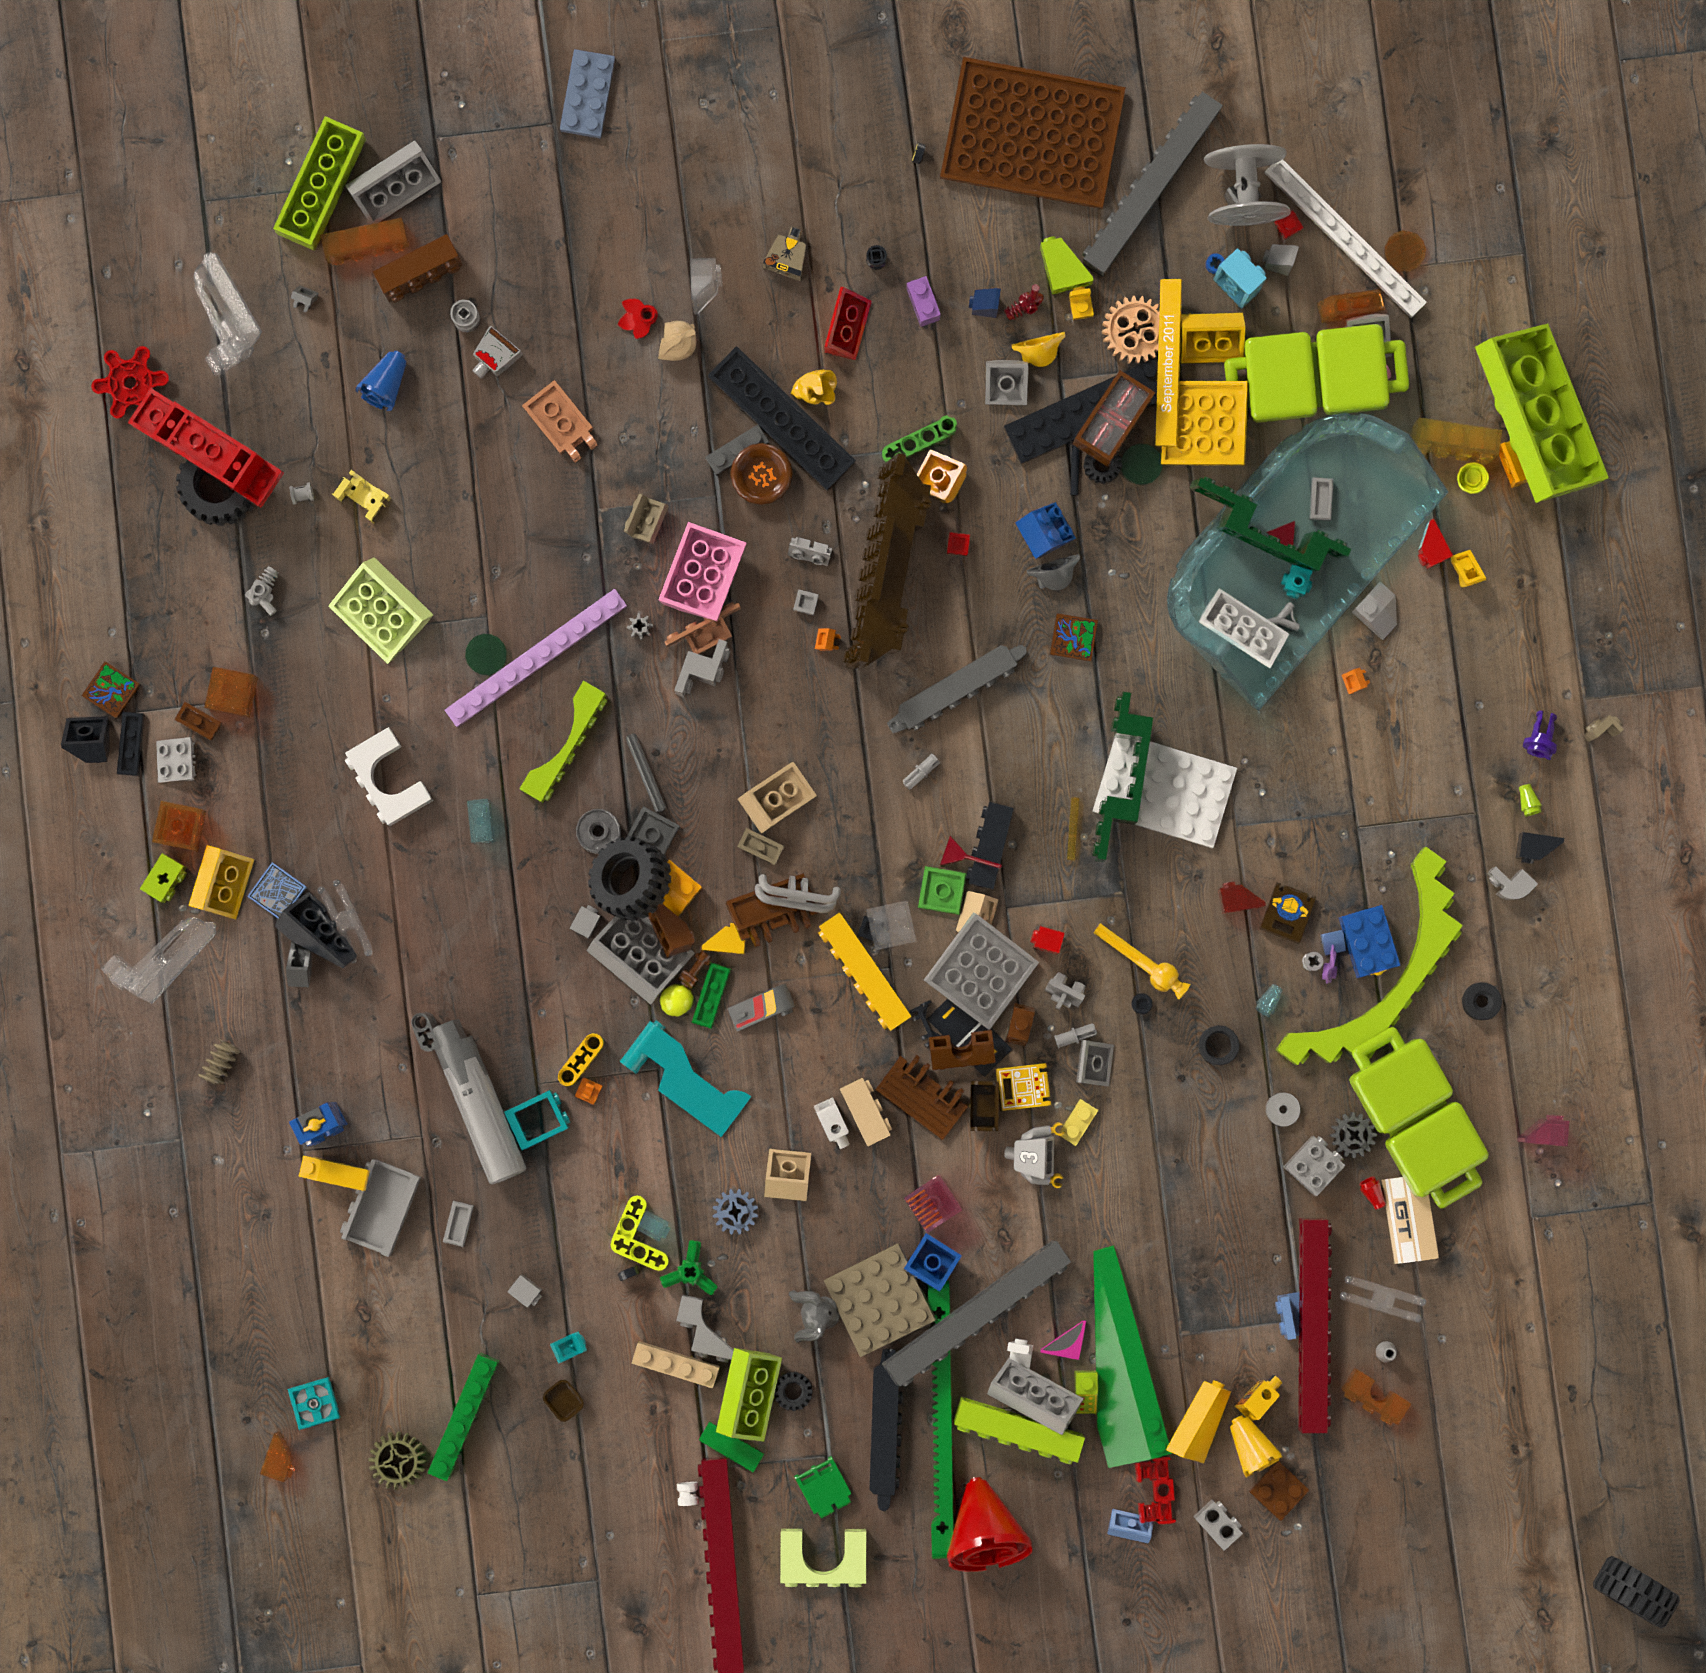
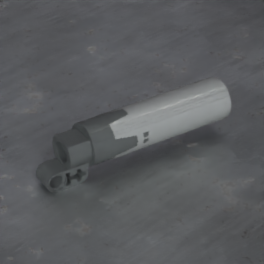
M429 1012L415 1014L411 1019V1025L417 1041L424 1051L435 1050L489 1184L493 1185L524 1172L526 1170L525 1163L473 1036L466 1037L459 1019L451 1020L438 1026L433 1014ZM422 1016L427 1021L425 1027H422L420 1024V1019ZM428 1030L431 1031V1032H429V1033H427V1034H424V1031H428ZM433 1038L434 1042L430 1045L428 1041Z

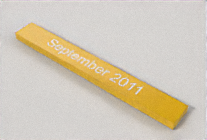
M1182 279L1160 280L1156 446H1177Z

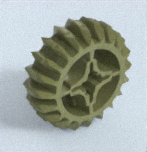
M398 1431L396 1438H394L393 1433L389 1432L388 1439L384 1435L380 1437L383 1444L378 1441L374 1443L378 1450H370V1453L376 1456L368 1459L369 1462H375V1465L370 1466L369 1469L377 1470L373 1474L374 1478L379 1475L382 1477L378 1482L379 1484H382L385 1480L387 1481L386 1488H390L391 1484L394 1483V1489L397 1490L399 1483H401L402 1488L405 1489L407 1488V1481L410 1485L415 1484L413 1477L418 1480L421 1478L417 1471H425V1468L420 1466V1464H425L427 1460L420 1459V1456L425 1455L426 1452L418 1451L422 1443L416 1446L413 1444L417 1439L416 1437H413L410 1441L408 1440L409 1433H405L404 1437L401 1438V1431ZM396 1443L407 1446L412 1453H402ZM390 1445V1458L381 1462L383 1450L386 1446ZM396 1455H398V1458H405L401 1463H399L400 1466H398L397 1463L394 1464V1462H389L396 1458ZM414 1459V1467L411 1473L405 1476V1463ZM383 1468H393L399 1477L389 1475Z

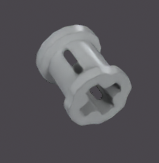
M310 482L300 487H289L293 505L299 501L309 499L314 501Z
M1317 952L1307 953L1302 959L1303 967L1308 971H1316L1322 967L1323 957ZM1316 957L1315 962L1317 965L1310 966L1308 958Z

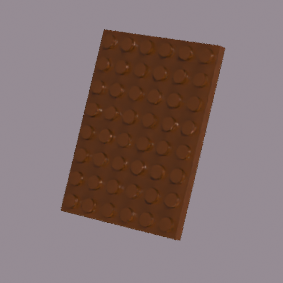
M963 57L940 179L1103 209L1126 87Z

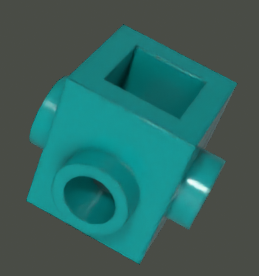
M1292 564L1289 572L1283 575L1281 585H1284L1282 591L1287 592V596L1295 599L1303 597L1305 593H1309L1313 581H1310L1312 570Z

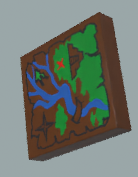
M1057 613L1050 655L1091 662L1098 620Z
M104 661L81 696L118 719L141 684Z

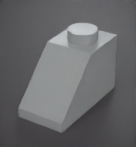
M1272 244L1270 250L1266 249L1262 260L1266 262L1264 269L1288 276L1299 247L1295 245Z

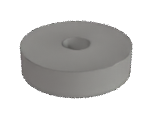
M1289 1093L1274 1094L1267 1101L1266 1115L1275 1125L1289 1126L1300 1115L1299 1102ZM1282 1105L1287 1109L1283 1114L1279 1111Z

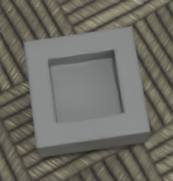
M798 589L793 611L814 616L819 594Z

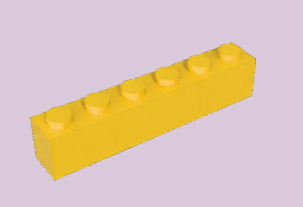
M839 912L820 925L821 931L818 934L824 943L829 941L833 947L830 951L835 959H841L845 964L842 969L848 977L853 976L856 980L855 988L860 995L864 993L869 1000L866 1001V1004L872 1012H878L880 1018L877 1020L884 1030L889 1028L891 1031L909 1019L911 1015L841 913Z

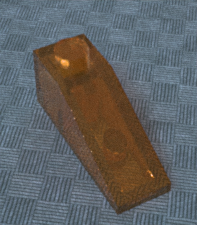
M1380 289L1332 295L1317 303L1322 323L1340 321L1385 309Z

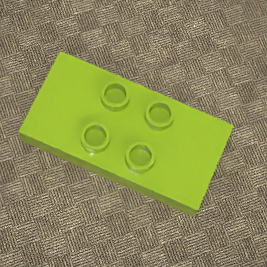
M1549 324L1496 336L1475 347L1495 397V408L1504 420L1510 436V445L1518 456L1536 503L1592 487L1609 478Z

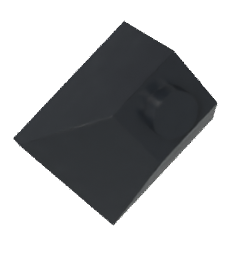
M109 717L66 718L61 748L85 763L107 762L110 751Z

